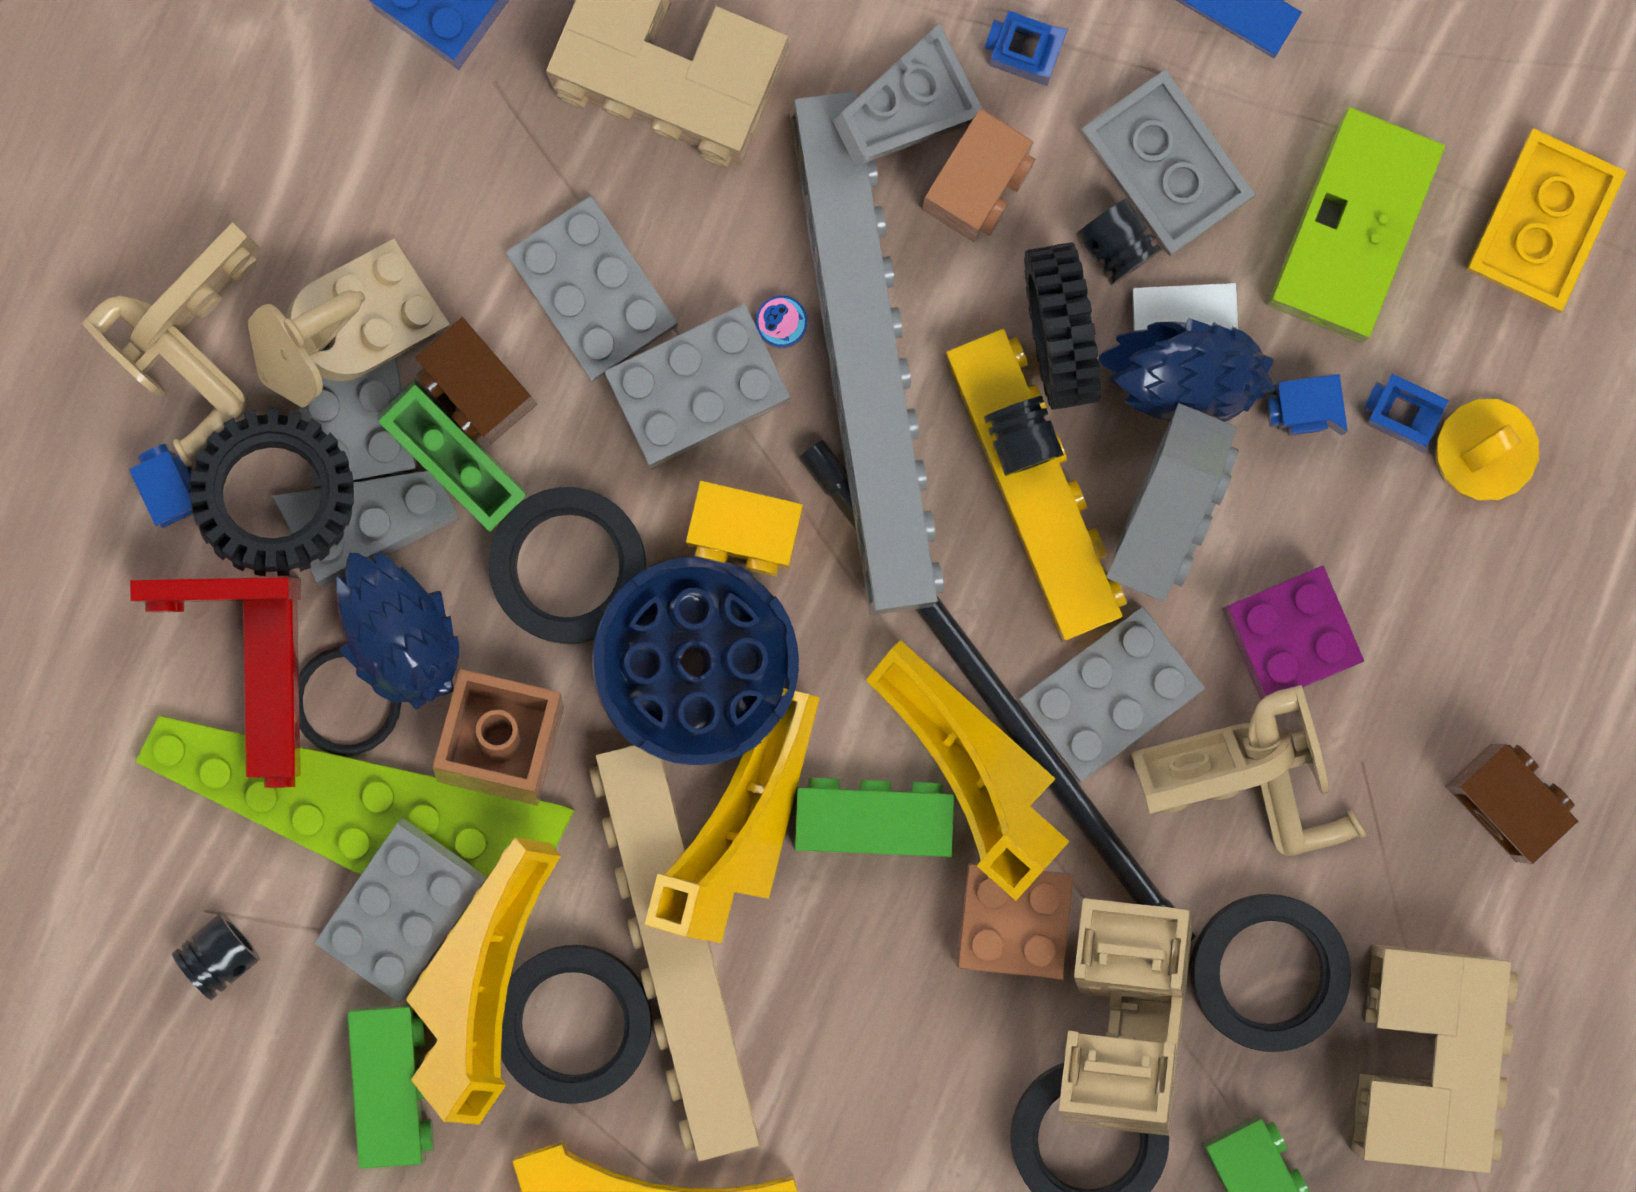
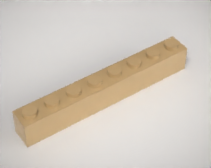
M635 745L596 755L598 766L589 768L596 798L606 796L611 816L602 818L608 846L609 848L619 846L623 867L615 868L616 879L622 899L631 897L636 917L627 919L634 948L644 947L649 967L641 969L640 972L647 999L657 998L662 1018L653 1020L660 1050L670 1048L675 1068L666 1070V1075L673 1101L683 1099L687 1119L679 1121V1127L686 1152L696 1150L699 1162L757 1147L760 1144L709 941L684 937L645 925L657 874L664 875L686 851L664 762L647 754Z

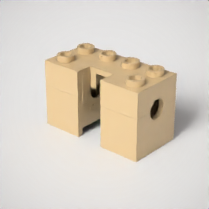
M575 1L546 69L553 89L558 92L557 98L582 109H585L587 102L601 107L603 111L626 121H630L633 116L650 123L649 129L663 137L674 141L681 140L697 147L701 151L699 157L712 164L728 168L731 161L742 166L789 54L788 35L715 6L693 61L653 45L671 4L670 1Z
M1083 898L1074 979L1080 994L1110 997L1109 1006L1111 1010L1106 1037L1068 1031L1059 1112L1065 1124L1170 1136L1192 937L1190 910Z
M1371 945L1364 1022L1376 1023V1028L1436 1034L1432 1080L1359 1073L1351 1145L1352 1152L1363 1160L1491 1173L1492 1161H1499L1502 1152V1130L1495 1129L1497 1108H1505L1508 1092L1507 1077H1500L1502 1056H1510L1513 1042L1512 1025L1505 1024L1507 1003H1515L1518 991L1517 972H1511L1510 961L1489 956Z

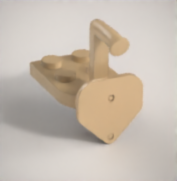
M233 222L153 305L131 297L116 296L108 298L99 304L81 323L98 343L152 394L159 398L166 394V391L147 373L163 357L215 407L193 432L181 441L179 439H174L173 441L174 447L186 467L192 465V461L196 458L200 449L204 450L208 445L207 438L214 431L217 434L223 431L224 423L233 417L236 421L245 410L246 405L245 395L241 389L181 333L195 316L200 320L208 316L222 300V297L218 294L219 291L231 279L235 282L241 281L258 262L254 255L261 248ZM121 316L134 329L130 340L136 346L129 342L121 349L104 333Z
M395 239L380 245L308 284L292 301L287 310L286 317L275 306L265 304L259 307L248 319L252 349L261 382L269 389L300 407L310 405L321 394L323 389L322 378L331 381H350L362 377L442 333L450 325ZM329 343V349L322 351Z
M1302 685L1279 690L1265 696L1258 703L1251 723L1233 725L1131 752L1135 771L1150 814L1156 812L1175 813L1185 809L1194 802L1210 798L1214 800L1228 799L1237 795L1241 790L1260 785L1273 842L1277 850L1284 855H1299L1338 845L1359 835L1361 837L1367 835L1362 823L1353 810H1348V815L1339 820L1302 830L1288 769L1309 764L1321 794L1330 792L1320 745ZM1295 711L1300 731L1291 733L1290 736V733L1284 727L1277 725L1275 716Z

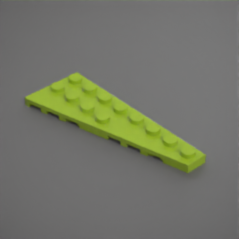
M158 716L135 761L359 875H362L401 818L410 822L488 878L499 862L501 854L515 837L550 843L556 849L575 813V810L564 805L539 800V804L536 806L440 783L433 776L300 747V776L295 777L296 787L264 788V777H246L244 734L165 716ZM466 909L463 911V913H462L461 916L458 918V920L456 921V923L460 920V918L462 917V915L464 914V912L466 911Z

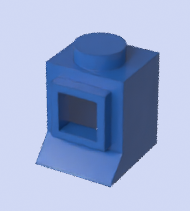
M1008 10L1004 23L994 19L984 49L993 52L989 66L1048 86L1068 29L1051 26ZM1014 32L1039 40L1033 58L1008 50Z
M1340 374L1278 382L1274 385V395L1266 396V410L1270 427L1278 426V430L1287 429L1288 436L1321 432L1328 429V427L1341 436L1348 432Z
M1391 374L1386 385L1379 382L1375 384L1364 410L1372 413L1368 426L1394 437L1424 454L1449 400ZM1396 398L1420 408L1410 428L1387 417Z
M166 444L158 445L141 453L138 456L140 464L130 468L129 471L155 526L160 525L161 528H165L192 515L190 498L191 468L185 466L179 455L177 456L176 453L169 451Z

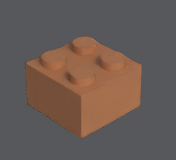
M980 108L926 194L922 210L973 242L976 241L981 231L990 236L1008 205L1007 202L1002 200V197L1008 188L1018 192L1033 167L1032 165L1036 159L1030 156L1029 153L1034 141Z
M459 668L432 767L437 782L538 806L564 710L561 692Z
M967 863L957 967L959 969L1063 980L1074 875L1043 871L1018 900L1015 901L977 867V863Z

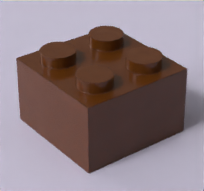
M463 316L415 357L423 367L416 376L440 403L447 397L452 400L458 408L450 415L465 433L475 440L483 436L492 444L538 405Z
M1490 744L1445 787L1515 862L1534 864L1579 822L1570 812L1575 804L1556 784L1552 783L1549 786L1534 774L1539 766L1521 746L1517 744L1513 748L1507 744Z

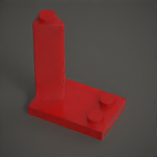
M272 577L130 580V601L144 602L145 612H184V602L243 601L246 777H264V788L296 787L295 777L300 776L298 600H301V579Z

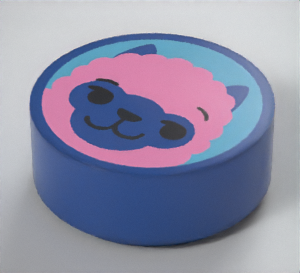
M775 296L766 300L759 308L756 316V328L766 344L779 349L789 348L796 345L804 337L807 330V314L803 306L794 298Z

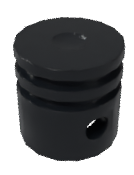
M1126 199L1106 210L1076 233V237L1095 264L1102 263L1103 267L1100 269L1102 274H1110L1111 277L1107 280L1110 285L1131 274L1162 250L1158 244L1153 247L1151 242L1154 238L1151 234L1145 236L1143 232L1147 228Z
M1042 396L1010 405L984 416L985 423L992 424V427L988 429L990 436L996 435L997 440L993 441V445L1005 476L1031 469L1064 455L1056 437L1052 421H1046L1044 418L1049 413L1047 408L1041 409L1040 404L1044 403Z
M221 912L192 936L193 943L187 940L182 944L183 951L177 948L172 953L173 959L185 976L211 1001L217 996L215 990L224 991L227 988L226 981L232 984L260 960L258 953L248 939Z

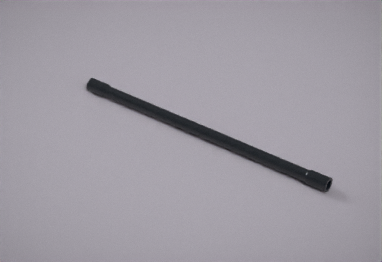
M822 439L798 458L823 492L833 499L856 530L847 471ZM937 596L938 602L932 607L915 609L1014 742L1055 778L1049 786L1050 790L1135 903L1175 908L1168 899L1162 896ZM1193 931L1191 941L1196 937Z

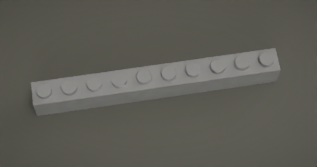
M856 91L794 99L789 113L869 614L874 616L932 607L938 602L937 593H943L944 583L940 563L931 562L928 542L935 541V525L932 512L930 510L923 511L920 491L927 490V476L923 460H915L912 440L919 438L917 415L914 408L907 409L904 389H909L911 386L909 365L906 358L898 357L896 338H902V321L899 308L890 307L887 289L894 287L893 266L890 256L882 257L879 237L886 236L885 216L882 206L874 207L871 187L878 185L876 161L872 160L855 167L832 121L857 98Z

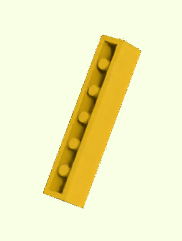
M1003 328L947 351L945 359L1062 642L1122 618L1119 607L1127 604L1124 593L1119 583L1106 578L1099 559L1106 557L1107 553L1097 529L1093 528L1087 531L1080 511L1087 509V505L1077 481L1073 480L1068 483L1060 466V463L1068 460L1058 434L1055 432L1063 451V456L1010 476H1005L1001 467L998 454L993 445V441L997 440L996 435L990 436L988 429L992 427V424H986L984 416L1010 405L1042 396L1036 384L1030 387L1027 386L1020 368L1027 366L1028 362L1017 336L1008 340ZM1045 402L1040 404L1041 409L1047 408Z

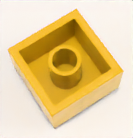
M700 481L686 543L688 547L696 549V557L721 563L727 562L728 556L747 561V571L777 577L779 568L790 569L803 513V504Z

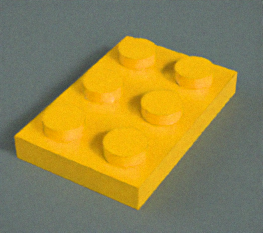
M1535 128L1531 129L1466 271L1557 313L1563 312L1627 171Z

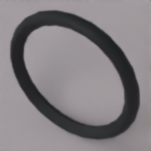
M335 647L321 652L311 659L299 674L300 730L316 747L328 753L343 756L358 755L374 749L390 735L399 719L402 702L391 701L389 715L385 724L374 736L366 741L352 745H341L323 739L307 721L303 708V695L310 676L318 667L327 661L344 657L339 650L340 647Z

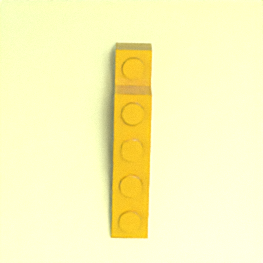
M900 640L891 648L865 681L893 707L915 732L946 777L968 820L981 860L977 867L1017 901L1070 842L1031 807L1055 778Z
M783 689L782 696L786 693L788 689ZM795 691L783 718L779 720L761 743L743 754L729 786L695 840L664 875L657 874L645 921L646 926L684 937L722 943L735 892L769 899L820 697Z
M514 838L511 844L503 851L499 862L482 887L476 891L472 902L455 927L449 931L445 942L428 967L420 974L418 982L406 998L409 1005L438 1039L434 1047L425 1055L423 1063L411 1081L443 1122L479 1125L506 1087V1083L501 1079V1043L507 989L516 952L527 920L544 884L561 858V855L550 843Z
M565 1140L515 1156L512 1160L522 1192H799L794 1175L759 1184L726 1188H691L652 1183L616 1173L583 1159L568 1150Z

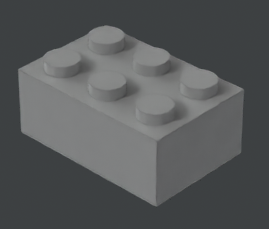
M745 304L604 371L651 469L790 403V396Z
M1178 403L1124 523L1106 578L1165 602L1173 583L1181 587L1183 586L1194 559L1192 555L1197 545H1202L1213 518L1211 514L1216 504H1221L1232 477L1230 473L1239 453V449L1231 447L1236 426Z

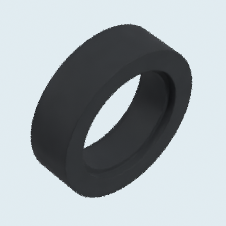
M575 487L547 489L521 501L506 515L499 525L489 554L490 582L502 610L524 631L543 640L561 644H578L594 640L599 621L611 599L630 579L646 570V555L641 537L625 512L608 498L593 491ZM563 515L585 517L603 527L612 538L619 558L617 581L608 598L596 609L574 617L554 616L536 607L525 595L517 572L519 552L529 533L542 522Z
M1257 894L1228 904L1218 911L1205 925L1192 953L1191 984L1195 999L1202 1013L1213 1027L1224 1036L1239 1045L1253 1050L1284 1052L1313 1042L1323 1035L1337 1020L1349 994L1351 983L1350 959L1339 931L1319 910L1301 900L1288 896ZM1266 921L1284 922L1300 930L1313 944L1320 963L1319 986L1310 1004L1297 1016L1284 1022L1272 1024L1254 1022L1241 1016L1226 999L1220 981L1221 960L1231 940L1245 928Z
M564 945L535 955L521 965L509 980L502 1024L501 1059L514 1079L524 1088L549 1101L577 1104L591 1102L611 1094L634 1074L645 1056L650 1042L652 1013L650 1002L647 999L642 983L631 968L622 960L596 947ZM572 972L587 974L605 983L618 998L623 1010L625 1023L621 1045L612 1059L599 1069L578 1075L556 1072L537 1060L525 1041L522 1025L525 1005L535 988L552 976Z
M1064 1063L1048 1069L1029 1085L1016 1106L1012 1118L1010 1140L1017 1169L1031 1192L1152 1191L1159 1181L1167 1162L1169 1136L1140 1133V1146L1134 1163L1127 1173L1110 1185L1096 1189H1081L1065 1184L1057 1179L1047 1169L1042 1160L1038 1136L1045 1113L1061 1096Z

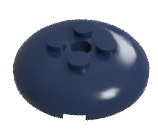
M683 557L664 561L649 567L630 579L615 594L603 612L597 626L592 650V670L596 691L602 707L618 731L647 754L664 761L682 765H709L728 761L741 756L761 743L788 710L795 692L799 671V654L795 632L790 618L778 598L773 596L764 585L752 576L753 574L729 562L721 563L699 557ZM687 648H694L703 656L704 667L702 672L696 677L688 674L682 664H680V659H682V655ZM783 689H788L786 693L782 696Z

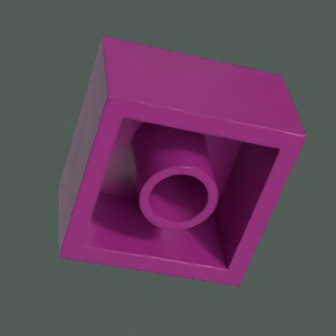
M1324 565L1222 608L1261 700L1265 696L1279 690L1302 685V688L1364 662V658Z

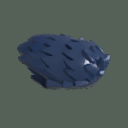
M1188 318L1186 323L1177 321L1154 322L1147 325V329L1117 335L1116 341L1119 343L1099 354L1098 359L1099 363L1115 372V374L1110 376V381L1130 395L1124 399L1127 405L1151 417L1171 421L1178 403L1226 422L1243 411H1249L1257 399H1262L1265 393L1275 390L1272 379L1268 374L1274 362L1273 358L1264 355L1259 345L1245 332L1233 326L1230 330L1215 322L1209 325Z
M349 553L346 560L345 578L337 575L335 587L338 611L348 641L339 650L356 668V675L371 685L374 692L382 698L392 702H409L414 709H419L426 703L433 701L436 697L452 693L454 690L452 678L457 670L459 659L458 636L453 634L451 616H446L441 591L428 593L403 566L399 568L390 558L381 553H374V561L360 553Z

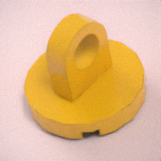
M1477 399L1456 408L1442 422L1436 439L1435 462L1443 480L1457 494L1476 501H1498L1517 493L1532 478L1539 461V438L1531 420L1518 407L1500 399Z

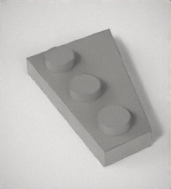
M939 23L832 121L856 167L969 125L979 109L983 110Z
M428 471L355 482L352 517L349 526L346 525L344 529V537L338 546L334 544L329 549L330 554L325 559L320 561L317 558L312 561L311 568L309 569L319 588L335 582L337 575L345 577L346 560L349 553H360L374 561V553H381L387 556L459 520V517L443 485ZM322 488L273 496L292 534L302 529L312 520L319 508Z

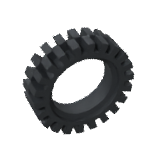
M1072 242L1028 249L1024 253L1026 294L1030 306L1028 309L1030 319L1032 320V335L1036 344L1035 352L1037 362L1040 364V376L1043 381L1048 404L1051 410L1097 403L1101 398L1100 366L1097 360L1099 355L1094 337L1096 335L1095 326L1091 318L1092 308L1087 297L1088 288L1086 279H1084L1078 250Z
M267 408V414L256 415V410L245 412V419L236 422L233 417L224 423V430L219 434L214 431L207 438L208 445L204 450L200 449L195 458L196 466L191 471L190 498L195 523L198 525L201 536L206 544L210 543L214 548V553L222 560L227 558L232 561L233 567L244 571L246 567L254 570V575L265 577L266 572H277L278 577L289 575V570L299 568L300 572L311 568V562L317 558L320 561L325 559L330 554L329 549L334 544L338 546L344 537L346 525L349 526L352 517V506L354 504V482L352 471L349 468L348 457L344 450H340L338 440L331 432L328 435L323 432L322 424L314 419H311L310 422L302 420L301 413L290 410L289 416L280 415L279 408ZM281 448L297 453L309 462L318 475L322 487L319 508L312 520L302 529L291 535L266 538L248 533L234 522L226 510L223 501V489L226 478L232 467L242 457L256 450Z

